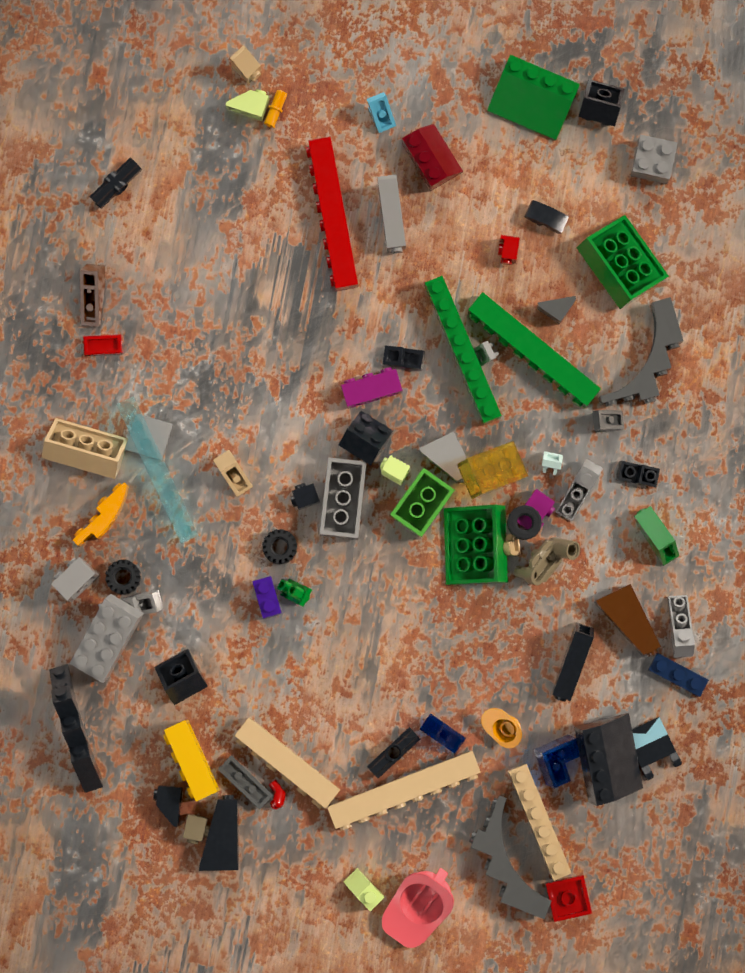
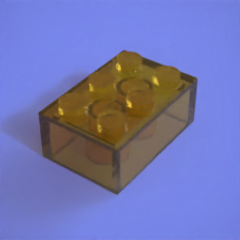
M514 441L466 458L457 464L471 499L517 483L528 477Z

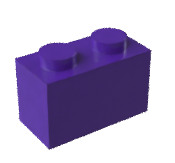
M269 576L252 581L263 619L281 615L282 611L272 577Z

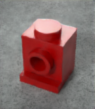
M501 235L500 242L503 244H499L498 255L501 256V264L512 265V263H516L519 237Z

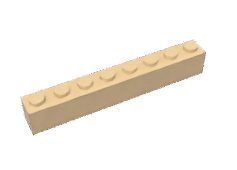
M471 750L329 805L327 808L335 829L340 828L342 831L352 827L350 824L352 822L358 821L360 824L370 820V815L376 814L378 817L388 813V808L394 807L396 810L406 806V801L412 800L414 803L424 799V794L430 793L432 796L442 792V787L449 786L450 789L460 785V780L467 779L468 782L478 778L477 774L481 772Z

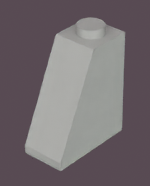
M454 431L419 448L421 455L456 483L459 481L465 483L472 479L471 475L474 474V471Z

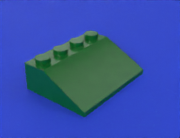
M510 54L487 112L557 140L580 84Z
M626 215L590 235L576 247L619 309L627 306L669 277Z
M495 504L444 508L446 585L508 583L507 555H505L503 550V544L506 541L505 506Z

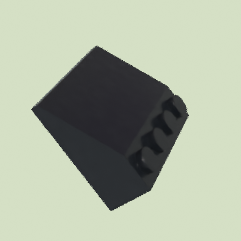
M629 713L574 727L589 803L596 806L607 804L643 788Z

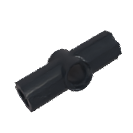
M130 157L118 170L108 174L103 184L89 197L102 209L114 196L120 195L128 187V183L142 171L141 167Z
M409 727L367 767L379 779L421 739ZM396 747L400 753L397 758L389 757L388 751L390 748Z

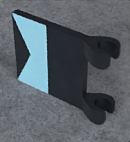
M660 717L632 729L638 763L646 780L654 777L649 765L660 759L670 756L674 767L682 764Z

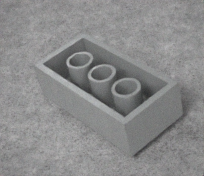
M328 457L320 536L358 540L366 462Z
M112 594L107 596L69 664L101 683L105 682L113 671L144 613Z

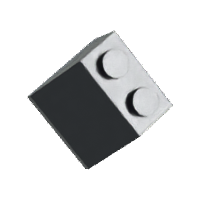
M588 79L578 117L587 121H596L606 126L611 125L615 127L625 89Z
M189 649L154 667L166 694L174 705L208 687Z

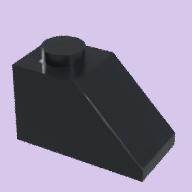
M158 785V789H154L153 800L156 801V806L172 826L178 827L183 787Z

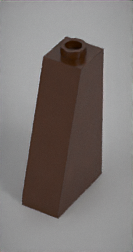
M631 584L594 601L597 607L641 655L647 654V657L658 653L657 649L661 645Z

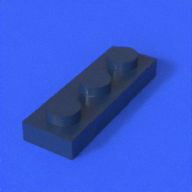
M656 653L648 669L652 673L698 697L701 696L709 681L659 653Z

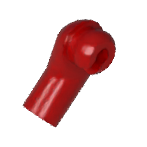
M275 779L268 786L274 792L270 805L273 809L277 810L284 805L286 793Z

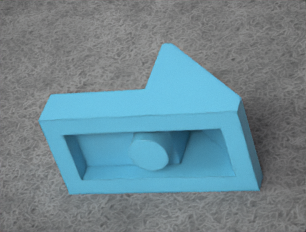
M384 92L367 99L369 112L379 133L396 126Z

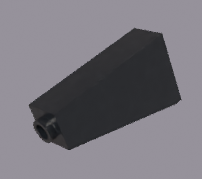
M578 622L575 623L552 695L557 700L565 702L572 699L594 638V628Z
M222 795V799L217 800L199 871L239 870L238 799H234V795Z

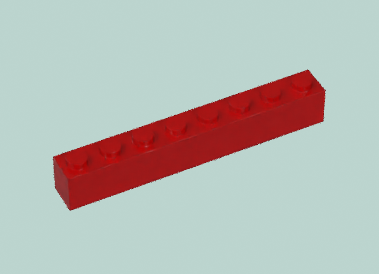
M331 136L308 140L309 146L306 147L307 158L312 159V165H309L311 176H315L316 183L312 184L314 195L318 194L319 197L316 207L317 212L322 213L323 219L319 220L321 232L325 231L326 238L323 239L324 250H328L330 256L326 257L327 266L332 268L333 275L330 276L331 287L335 286L336 292L358 288Z

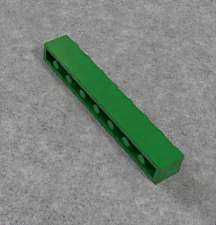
M443 275L425 282L426 292L483 426L501 419L500 410Z
M482 292L468 309L467 313L470 314L468 317L476 324L480 322L485 326L483 329L489 335H496L499 338L498 342L506 348L508 346L514 350L513 354L521 360L524 358L529 362L527 365L535 372L539 370L543 374L542 377L551 384L553 382L558 386L557 390L565 396L568 394L572 397V402L579 408L582 406L586 408L601 390L598 385L485 293Z

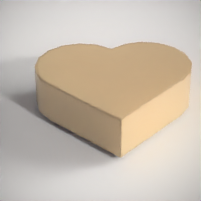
M512 534L506 536V541L503 544L505 555L518 556L521 554L520 541Z

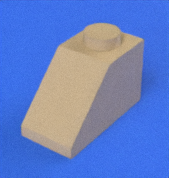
M244 45L230 58L232 68L248 84L251 81L257 80L261 75V65Z
M230 450L213 460L237 497L253 487Z

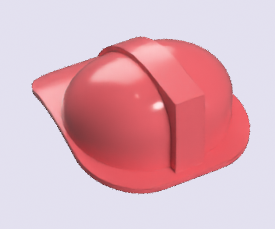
M440 868L436 874L431 871H420L408 875L403 880L383 914V930L407 948H414L424 943L453 909L454 898L450 886L445 881L448 873Z

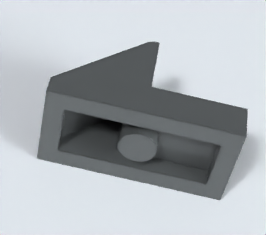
M622 410L592 411L595 432L624 429Z

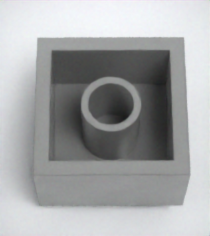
M640 135L630 176L668 184L678 142Z
M74 557L66 565L68 568L64 572H58L53 577L54 582L51 583L69 602H73L100 576L80 557L78 559Z

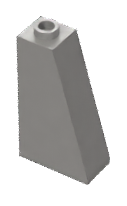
M397 175L377 177L387 252L391 251L392 254L401 253L403 249H406Z

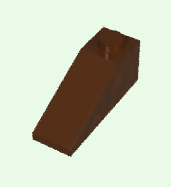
M86 264L80 269L81 325L100 326L105 291V265Z

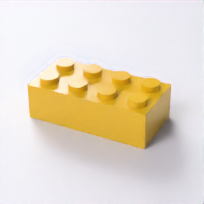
M184 720L165 729L163 738L167 746L171 745L174 751L171 752V756L175 764L179 763L181 767L179 773L182 780H187L189 785L187 791L190 798H195V801H199L220 791L189 720Z

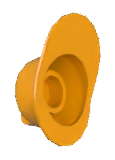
M489 708L483 713L481 717L482 727L499 745L505 748H514L521 742V726L515 717L508 715L505 711L498 708Z

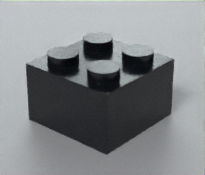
M360 411L347 428L338 445L367 464L372 465L385 447L393 430L375 420L369 414Z

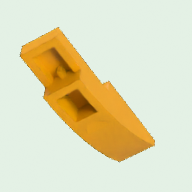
M125 482L122 485L118 483L111 490L113 493L108 498L104 496L97 503L99 506L96 509L101 514L93 516L88 521L89 525L85 529L82 527L74 534L75 538L73 541L77 546H82L92 535L100 539L110 529L119 516L127 497L129 486Z

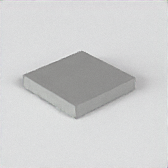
M136 413L125 450L162 461L173 424Z

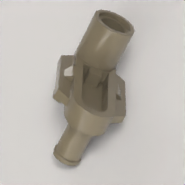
M557 537L545 540L539 549L534 548L531 552L532 558L529 560V566H516L518 569H514V575L517 578H524L527 583L533 585L547 582L562 562V558L575 560L579 556L580 545L576 541Z

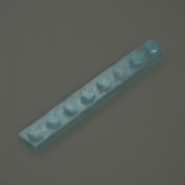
M134 396L116 404L180 543L197 537L198 533Z

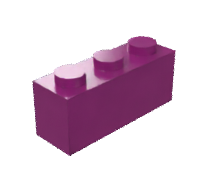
M389 367L380 370V374L373 375V373H368L362 376L363 379L355 381V378L345 380L341 388L347 409L401 394L403 390L397 370H392Z

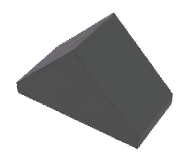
M576 296L538 302L537 309L560 324L575 303Z

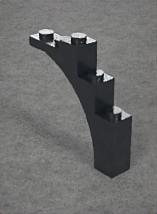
M68 664L49 669L53 705L60 719L61 730L69 748L71 763L84 793L103 788L101 772L94 758L79 712Z

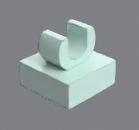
M544 451L542 458L543 473H546L549 467L554 469L553 475H556L558 469L561 470L563 455Z

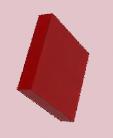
M584 875L545 883L548 898L552 900L550 907L554 922L592 914Z

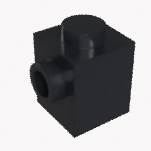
M305 483L295 486V490L292 491L293 496H290L293 507L297 506L298 510L320 503L314 483L307 486Z

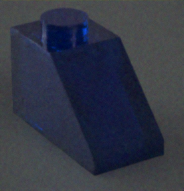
M431 713L420 728L421 731L454 754H456L466 739Z

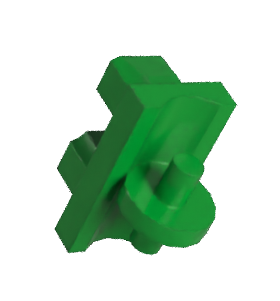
M281 579L277 586V589L281 591L280 596L302 607L309 601L310 593L312 592V589L292 579H288V581Z

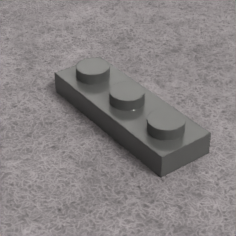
M232 755L219 767L218 770L259 809L273 796Z

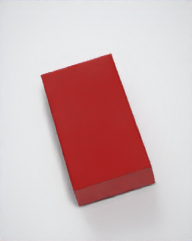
M121 334L83 336L84 356L123 354Z

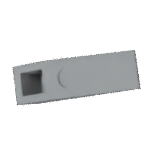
M586 458L558 506L556 513L573 521L603 468Z
M668 596L674 658L693 657L695 643L688 596Z

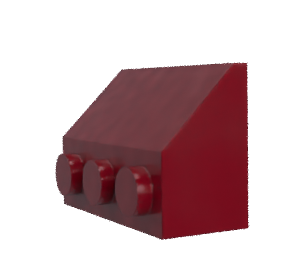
M434 124L419 128L402 138L403 147L430 191L463 173L462 168Z

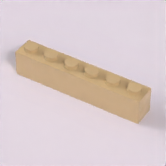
M249 717L234 735L238 738L236 742L243 748L248 746L253 750L251 754L258 760L263 758L267 761L266 766L273 772L278 770L282 773L281 778L288 784L293 782L297 785L298 788L296 790L303 796L307 794L313 798L311 802L321 809L322 806L327 808L340 791L336 785Z
M525 763L508 770L552 880L555 881L572 874L527 764Z

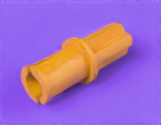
M282 90L276 91L273 102L268 107L269 112L264 125L275 128L278 117L283 112L282 107L287 97L286 92Z

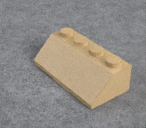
M55 418L44 440L42 458L115 479L123 461L128 438Z

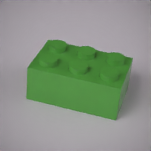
M423 468L391 512L390 517L422 538L455 489Z

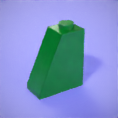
M649 506L638 511L634 516L636 524L661 564L664 566L679 557L675 539L652 507Z

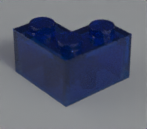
M567 734L533 749L545 785L557 788L571 781L565 763L580 757L575 737Z

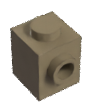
M188 814L183 838H187L188 843L198 844L199 841L202 842L209 833L210 827L207 826L208 818Z

